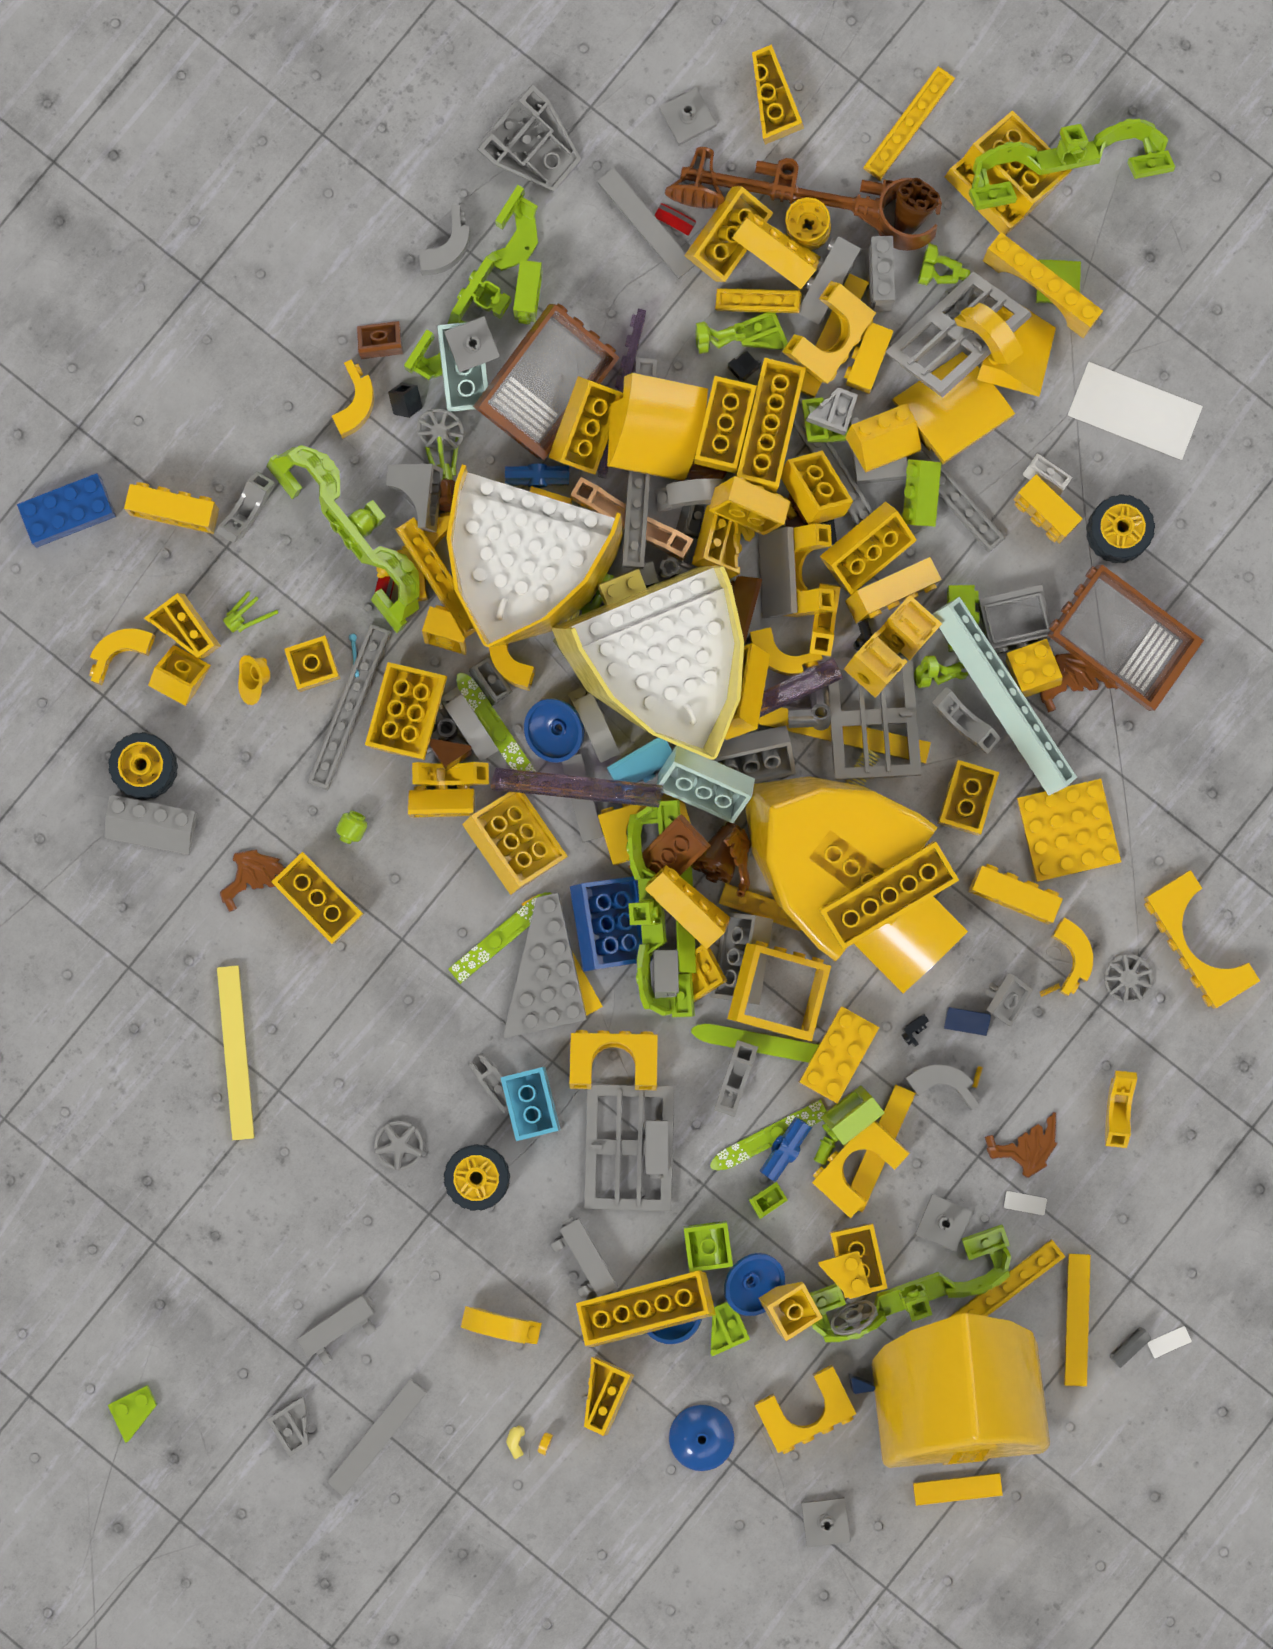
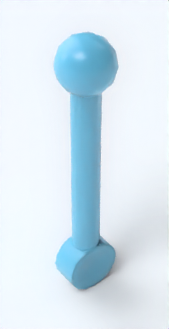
M350 634L349 640L351 641L354 665L357 658L355 643L357 636ZM356 670L355 677H359V670Z

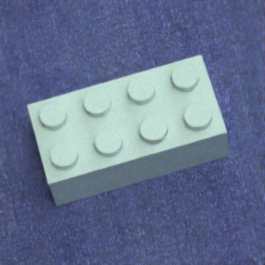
M465 323L437 325L446 409L450 412L476 410L473 407L488 387L485 363L459 373L444 331Z
M676 746L659 771L656 790L734 823L752 797L755 779L714 760Z

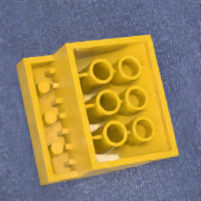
M1013 110L974 142L965 156L952 166L944 176L973 207L969 190L972 187L975 175L973 166L977 157L1006 142L1028 143L1035 146L1037 151L1051 149ZM1017 161L995 165L987 170L989 184L1010 181L1017 196L1016 203L977 211L999 233L1002 232L1007 235L1072 170L1039 175Z
M961 352L931 373L942 381L968 356ZM978 366L943 398L924 383L918 381L892 399L897 407L907 404L917 421L920 441L929 451H934L943 465L1015 415L1013 409L994 384L977 380L980 369Z
M637 373L625 376L623 398L611 403L607 466L684 481L697 451L706 413L708 388Z
M932 896L900 915L892 926L887 923L855 942L854 945L904 994L968 931Z

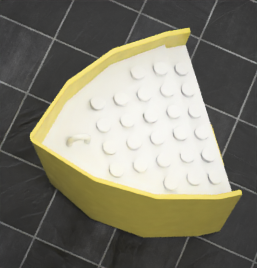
M696 567L648 588L645 586L639 569L598 584L597 587L605 604L604 606L552 627L560 650L586 691L648 733L708 759H716L741 698L744 638L732 585L725 567Z

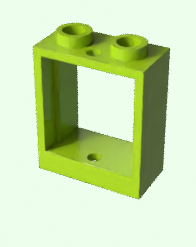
M520 260L513 307L514 318L518 320V323L529 325L531 322H536L543 275L542 262Z
M860 1085L820 1118L824 1122L822 1127L835 1142L839 1140L845 1145L885 1112Z

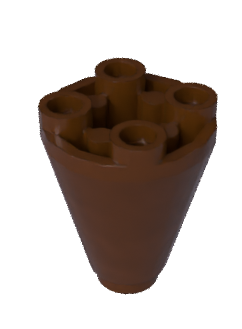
M913 178L911 181L902 183L897 190L894 228L905 234H913L937 208L940 198L939 193L926 185L920 178Z
M726 822L709 840L708 843L711 846L691 865L692 869L706 875L705 878L710 882L717 883L719 880L729 884L734 876L736 864L734 863V857L730 854L731 846H727L724 842V839L733 831L734 827L740 831L742 830L734 823Z

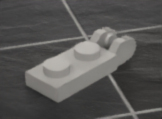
M481 1053L479 1060L485 1064L488 1070L481 1074L478 1067L472 1061L468 1063V1066L477 1076L478 1082L504 1113L508 1110L500 1078L502 1075Z

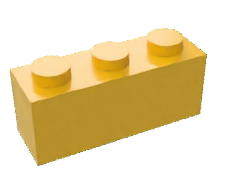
M872 323L864 330L861 335L862 343L860 347H855L851 357L855 359L852 367L848 366L844 376L847 379L846 386L870 394L893 330Z

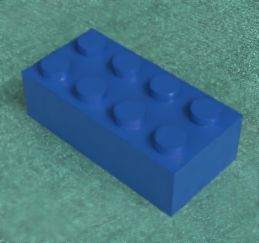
M98 473L17 504L31 543L36 548L116 517L103 480Z

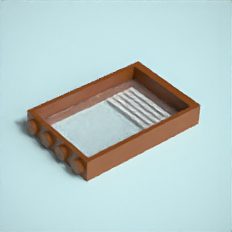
M559 303L557 305L549 304L473 406L540 460H545L551 451L577 377L579 376L601 384L620 358L615 354L616 350L607 343L604 345L599 341L600 336L592 330L587 331L583 327L584 323L576 317H570L567 314L568 310Z
M1104 565L1092 566L1086 573V581L1083 584H1079L1074 590L1073 594L1075 596L1072 601H1068L1061 609L1062 615L1060 618L1055 619L1049 626L1051 631L1047 636L1148 711H1155L1204 640Z

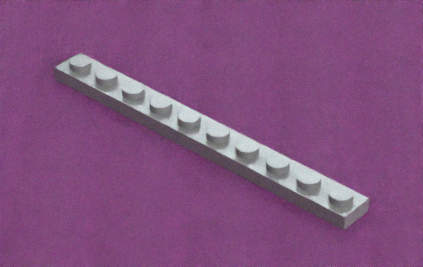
M636 358L635 373L656 377L657 360ZM629 470L622 567L643 569L650 475Z

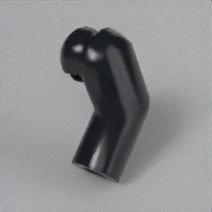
M868 620L858 623L861 634L853 644L856 651H859L872 636Z

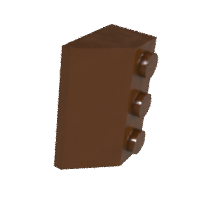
M737 576L735 581L731 580L745 646L762 579Z

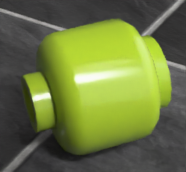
M352 810L349 813H343L336 827V832L340 835L339 839L347 844L361 841L367 829L365 816Z

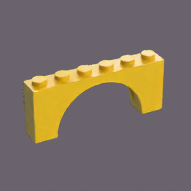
M1002 232L988 247L983 258L984 263L997 273L1007 272L1013 274L1039 290L1060 310L1066 319L1067 327L1084 339L1101 316L1102 309Z
M1190 870L1145 897L1146 903H1144V906L1150 915L1154 914L1157 922L1155 923L1160 932L1166 933L1169 938L1167 940L1169 947L1173 952L1177 951L1181 957L1178 959L1184 970L1188 969L1192 977H1190L1193 985L1196 988H1200L1203 992L1202 999L1205 1004L1215 1009L1260 982V979L1250 963H1244L1231 969L1215 968L1200 961L1189 949L1183 935V915L1189 901L1202 889Z

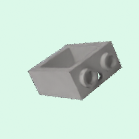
M645 1120V1173L650 1174V1178H663V1174H668L667 1120Z

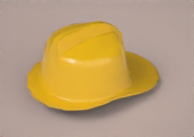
M244 655L239 661L238 690L246 704L254 705L260 700L262 687L270 680V670L266 658H253L250 655Z

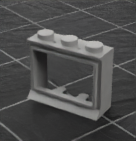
M893 236L871 237L870 247L865 249L866 281L869 282L867 286V306L874 312L892 311L895 302Z
M1043 584L979 599L977 604L985 636L997 654L1007 652L1008 647L1016 646V649L1028 646L1030 642H1039L1047 639L1048 642L1050 641V637L1047 635L1051 631L1049 630L1051 621L1043 592ZM1037 596L1045 629L995 641L987 608Z

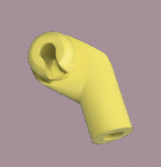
M519 1425L510 1429L506 1440L514 1459L524 1455L519 1442L521 1437L525 1435V1429Z

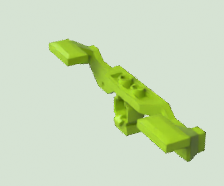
M1126 119L1116 125L1107 127L1096 134L1093 141L1089 142L1082 125L1076 124L1061 127L1059 132L1061 138L1057 148L1037 151L1035 146L1028 143L1006 142L977 157L973 166L975 175L972 187L969 190V196L975 210L1016 203L1017 196L1011 182L990 185L987 170L995 165L1014 161L1026 165L1039 175L1100 163L1103 150L1114 142L1132 138L1143 141L1146 155L1130 157L1127 163L1134 179L1174 172L1175 164L1169 151H1165L1168 138L1157 130L1153 123L1145 119Z
M516 186L495 220L496 226L503 230L513 214L516 221L515 233L505 248L490 253L485 257L478 270H473L468 279L470 283L466 289L462 288L457 296L458 302L454 306L447 324L465 323L461 319L473 300L475 305L487 312L492 310L493 315L500 320L512 303L509 295L504 292L501 294L500 288L490 281H486L494 267L503 271L519 265L520 260L528 261L538 245L535 219L538 206L524 198L525 191L523 187ZM426 329L404 364L406 371L411 374L416 372L427 380L443 376L440 352L438 355L427 359L424 357V354L435 338L431 331Z
M300 445L290 448L279 456L277 454L272 456L266 467L290 498H296L302 486L289 470L294 465L306 468L319 485L321 510L330 522L333 531L341 536L345 546L352 550L361 563L385 569L398 586V600L394 604L382 589L375 592L371 601L396 633L403 630L407 624L406 618L419 610V571L405 554L382 546L373 550L364 539L382 524L386 517L385 514L372 500L365 505L364 509H358L348 517L335 502L340 497V470L327 454Z
M680 800L657 801V805L648 806L637 814H631L627 828L628 842L626 849L629 854L630 868L634 879L638 880L639 901L637 903H628L630 925H641L642 944L639 945L637 955L636 982L644 1009H651L662 1016L672 1014V1017L695 1016L692 973H678L679 993H677L676 997L655 998L651 985L650 963L652 953L664 945L667 939L664 908L645 890L648 881L656 873L646 868L642 858L641 831L643 824L658 823L660 835L681 814Z
M1001 1224L962 1238L969 1260L986 1254L990 1255L994 1268L987 1274L966 1282H953L940 1272H936L877 1293L874 1305L878 1316L875 1317L869 1326L861 1330L860 1334L854 1333L850 1335L834 1334L826 1312L846 1305L841 1289L837 1284H833L810 1293L823 1317L814 1323L812 1328L823 1336L825 1342L859 1339L864 1334L877 1329L887 1321L886 1316L906 1310L911 1321L915 1322L933 1315L929 1305L931 1300L945 1295L948 1298H965L986 1293L989 1289L1000 1285L1010 1277L1008 1269L1011 1254L1007 1249L1010 1244L1004 1226ZM868 1319L862 1320L860 1325L864 1324ZM849 1326L844 1330H851L854 1328L853 1326Z

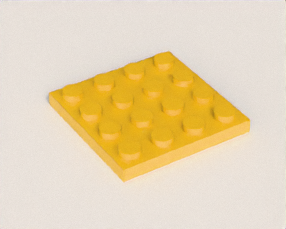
M1102 779L1067 786L1051 795H1048L1045 791L1016 798L1036 882L1121 863Z

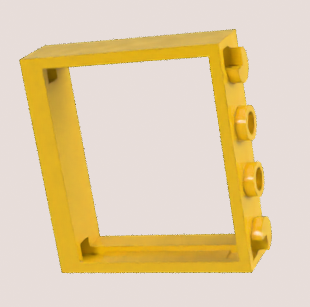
M756 941V944L747 943L727 1019L812 1042L831 966L824 964V959L812 957L811 960L805 959L806 954L793 951L792 955L786 953L787 949L774 946V950L767 948L768 944ZM760 953L816 969L801 1030L745 1015Z

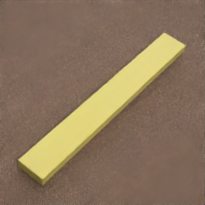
M239 966L218 967L217 976L232 1141L253 1139L255 1135Z

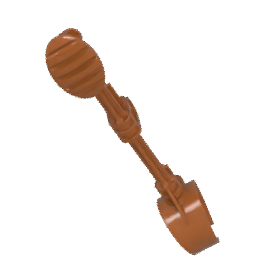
M698 147L690 166L682 167L680 179L665 189V195L671 200L703 209L718 208L725 201L718 186L726 188L742 186L748 192L768 195L773 201L775 198L780 199V202L788 200L789 204L806 197L816 198L824 203L825 206L851 210L854 216H858L877 229L880 236H893V248L903 251L920 249L929 244L936 237L938 227L935 224L924 233L905 234L893 228L886 220L883 209L887 204L896 199L899 186L906 181H911L913 178H901L895 181L884 179L883 183L862 180L860 192L878 195L880 198L876 197L875 200L870 199V196L862 198L860 194L852 198L799 188L796 185L798 164L791 158L779 160L778 164L757 160L755 173L775 177L773 182H765L714 172V151L708 147ZM699 156L701 157L700 166L698 169H694V164ZM706 159H710V171L704 170ZM783 171H791L792 173L785 174ZM685 180L695 182L693 184L679 185ZM704 183L712 185L716 192L706 188L701 184ZM940 198L935 209L937 215H940L942 202Z

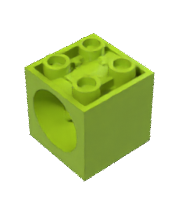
M727 1221L683 1226L689 1272L733 1267Z

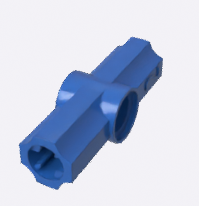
M546 464L505 466V484L510 486H528L530 488L531 486L545 488L547 485H570L569 466H547Z
M795 1117L783 1136L781 1135L776 1138L771 1147V1154L759 1171L776 1182L788 1163H792L798 1157L800 1145L812 1127L800 1118Z

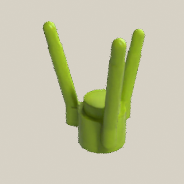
M438 436L440 464H437V466L443 469L442 480L443 478L453 480V476H456L458 448L453 449L450 467L449 463H444L442 439ZM455 437V443L460 437ZM425 447L429 463L435 465L429 447Z
M247 591L222 620L232 633L236 630L241 633L244 629L278 614V610L243 624L245 619L242 614L259 599L256 596L241 610L237 611L251 594L250 591Z

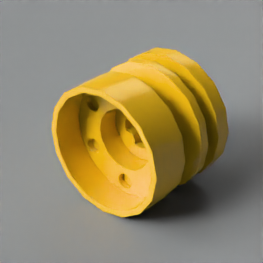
M806 197L798 199L791 204L785 218L788 236L809 250H815L823 246L830 237L831 232L830 215L824 203L816 198ZM809 223L812 229L808 230V228H805V225Z

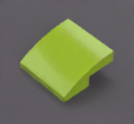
M823 397L802 400L808 442L847 441L845 438L847 432L845 435L806 421L808 415L824 401Z

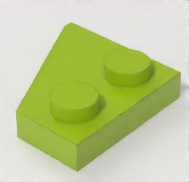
M766 312L741 322L744 325V329L736 331L737 334H746L745 340L740 341L742 347L784 350L788 344L776 313Z
M727 1301L714 1307L716 1315L712 1316L710 1352L712 1357L750 1340L739 1313L734 1311Z
M148 1385L108 1404L125 1443L131 1440L157 1406Z

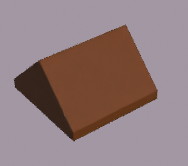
M399 321L357 326L358 352L361 359L403 354Z

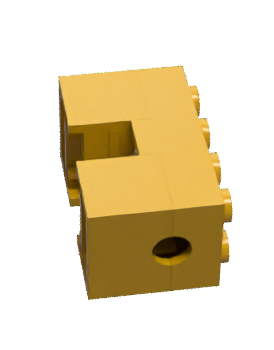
M909 595L887 619L884 625L853 656L844 670L876 698L908 662L906 659L902 660L897 654L901 652L908 660H911L942 623Z

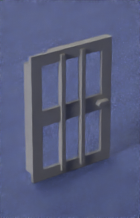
M972 272L885 352L898 362L902 368L942 398L991 354L985 341L983 342L973 335V330H966L963 327L957 326L955 320L944 314L945 311L975 286L983 293L968 307H974L988 297L992 298L997 302L991 308L993 311L997 312L1002 307H1005L1014 314L1006 321L1013 333L1032 316L1029 310L975 272ZM931 324L941 330L912 358L902 352ZM946 335L955 340L926 368L917 363ZM960 345L969 350L971 354L942 381L931 373Z
M904 655L899 656L902 660L906 659L908 661L902 668L905 708L886 709L884 688L880 693L881 709L865 710L863 686L858 683L860 710L841 711L838 670H844L852 658L826 659L835 780L922 775L912 659L908 660ZM906 723L910 764L891 765L888 724ZM883 724L886 766L869 767L866 725ZM861 725L864 767L845 768L842 726Z
M592 1085L591 1089H587L584 1209L671 1211L674 1087L657 1086V1091L635 1090V1086ZM598 1096H617L616 1140L597 1139ZM622 1096L639 1097L638 1140H621ZM644 1097H663L662 1120L668 1121V1174H663V1178H661V1200L641 1199L642 1156H645V1140H643ZM597 1154L616 1155L615 1198H596ZM620 1155H638L637 1199H619Z

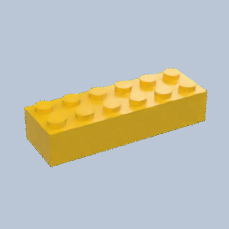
M764 357L736 476L745 478L747 482L753 485L763 486L765 490L771 493H777L806 367Z
M933 841L822 907L819 911L844 950L956 883L959 879L937 842Z
M700 1270L576 1303L584 1343L588 1347H596L716 1315L706 1272Z

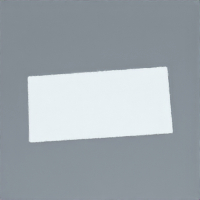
M1088 362L1068 416L1182 460L1203 406Z

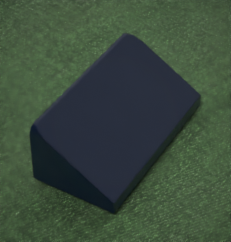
M947 1007L944 1029L987 1036L991 1014Z
M849 1373L850 1386L854 1394L875 1390L872 1382Z

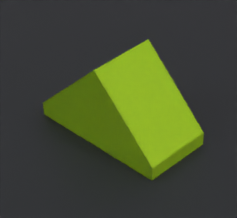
M777 1182L748 1198L760 1219L788 1201Z

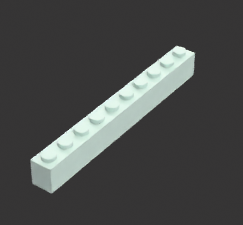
M958 597L938 609L932 615L942 623L939 627L1017 746L1030 769L1034 772L1041 786L1048 795L1067 787L1077 776L961 598Z

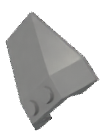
M531 85L508 107L486 133L477 149L492 164L551 191L556 190L581 160L549 99L534 85Z

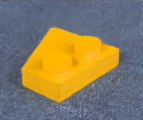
M703 945L695 949L696 973H692L694 1002L727 982L710 947L706 949Z
M859 1250L818 1262V1265L850 1299L871 1293Z

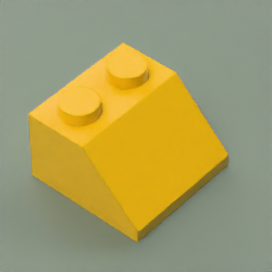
M173 645L154 667L148 686L186 706L196 694L211 665Z
M803 1282L777 1286L759 1297L777 1333L785 1341H788L823 1318Z

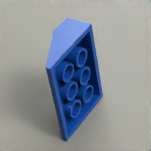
M634 876L570 886L583 972L636 964L639 945L642 944L641 925H630L628 903H637L639 901L638 880H635Z

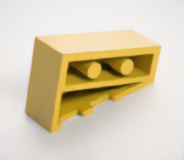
M709 504L706 506L692 565L697 567L724 566L728 578L731 579L740 574L737 558L739 547H737L736 540L738 524L710 512Z
M175 594L144 617L145 620L159 628L160 631L167 634L197 658L205 659L221 647L185 594Z
M594 1356L591 1357L590 1363L591 1370L588 1382L589 1389L584 1427L602 1436H606L609 1434L634 1374Z

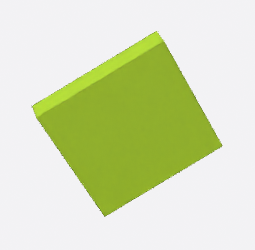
M1038 259L1043 265L1080 292L1081 261ZM1036 290V303L1053 304L1039 290Z

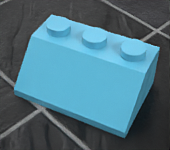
M656 738L607 767V771L619 792L625 791L628 794L638 788L636 784L642 780L647 783L656 777L654 773L661 770L671 755L672 750L666 740Z
M545 1067L500 1077L516 1141L561 1130Z

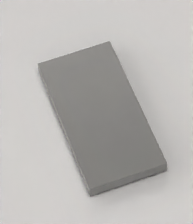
M793 527L775 529L765 535L759 534L763 618L797 613Z

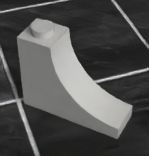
M851 417L849 427L860 422L859 417ZM852 450L857 485L906 480L907 457L865 473Z
M433 464L388 465L386 486L397 491H404L412 499L418 515V528L428 532H437L439 498L441 495L440 483L442 481L443 469Z

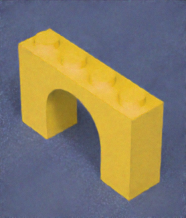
M830 281L819 297V300L832 309L840 319L841 333L837 342L829 349L820 350L805 337L794 334L782 351L799 366L806 367L805 371L819 382L827 384L835 378L838 368L846 362L849 352L860 342L862 333L872 324L873 317L876 314L842 284Z
M810 524L793 528L797 613L784 616L802 617L835 611L834 589L817 588L809 590L802 578V566L807 555L816 549L832 547L831 525Z
M665 793L655 798V795L652 794L643 797V801L636 804L633 800L621 804L622 808L616 810L613 807L601 810L602 814L598 815L613 866L630 861L626 849L628 842L626 831L630 815L637 814L648 806L657 805V801L679 799ZM680 800V813L691 824L685 803Z
M577 1030L575 1033H571L570 1089H591L592 1064L595 1057L607 1048H620L628 1052L634 1060L635 1090L657 1091L658 1035L650 1031H643L640 1034H632L630 1031L610 1034V1031L600 1030L597 1033Z
M876 1121L846 1143L839 1153L835 1150L827 1159L830 1162L824 1169L821 1166L813 1174L815 1180L812 1183L850 1218L862 1207L866 1200L845 1179L844 1163L847 1157L857 1150H870L878 1154L895 1170L910 1154L902 1144Z
M833 1365L813 1374L824 1398V1409L819 1419L812 1424L801 1426L790 1422L784 1416L774 1394L754 1403L778 1453L782 1451L783 1454H786L795 1449L794 1445L800 1442L806 1444L815 1439L814 1435L820 1432L826 1434L834 1430V1425L840 1422L844 1425L854 1419L853 1416L856 1415V1412Z

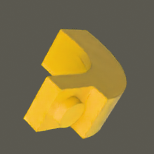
M978 303L974 307L963 309L961 314L954 318L957 326L973 330L985 341L995 362L1008 365L1023 354L1013 331L988 306Z
M352 359L344 362V365L355 386L354 399L346 409L332 415L342 439L355 433L366 423L374 406V389L369 375L360 378L364 374L359 364L354 365Z
M819 583V588L834 589L835 611L814 614L809 653L831 656L841 586Z
M771 627L749 633L751 643L770 654L768 668L776 673L787 676L803 675L802 666L806 665V669L819 666L818 662L823 660L822 655L809 653L800 656H790L781 652L774 642Z
M134 628L117 630L105 636L95 646L90 655L91 659L97 661L96 665L93 664L89 676L91 681L102 685L111 661L122 652L134 651L149 656L156 636L153 633Z
M509 644L489 647L492 662L501 676L511 685L530 691L536 672L535 668L515 661L509 654Z
M414 762L412 763V784L431 787L447 785L448 787H456L457 785H489V763H458L448 771H445L443 766L438 763Z
M1064 917L1060 920L1051 937L1065 945L1072 956V969L1059 990L1063 995L1069 996L1070 993L1074 994L1080 985L1077 982L1078 979L1084 982L1088 981L1093 967V952L1085 933L1076 924Z
M1115 1070L1114 1078H1111L1106 1110L1105 1146L1127 1148L1131 1135V1105L1137 1083V1073Z
M465 1306L461 1328L503 1340L524 1344H537L542 1323Z

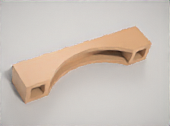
M580 477L570 495L572 500L593 512L615 518L617 513H621L622 528L624 529L626 504L599 486ZM647 516L646 542L684 561L693 545L694 539Z

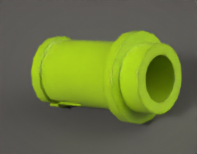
M824 1136L823 1139H820L821 1144L813 1160L826 1165L832 1149L836 1146L833 1139Z

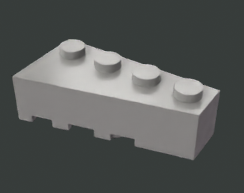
M839 236L837 239L833 238L827 248L830 251L827 258L822 257L817 266L819 272L816 278L812 276L806 286L809 289L806 296L801 295L799 314L818 325L822 323L830 309L819 300V297L830 281L844 284L846 275H849L855 265L857 255L860 256L863 249Z

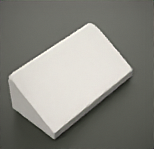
M1038 453L1023 473V476L1029 480L1037 474L1059 496L1073 478Z

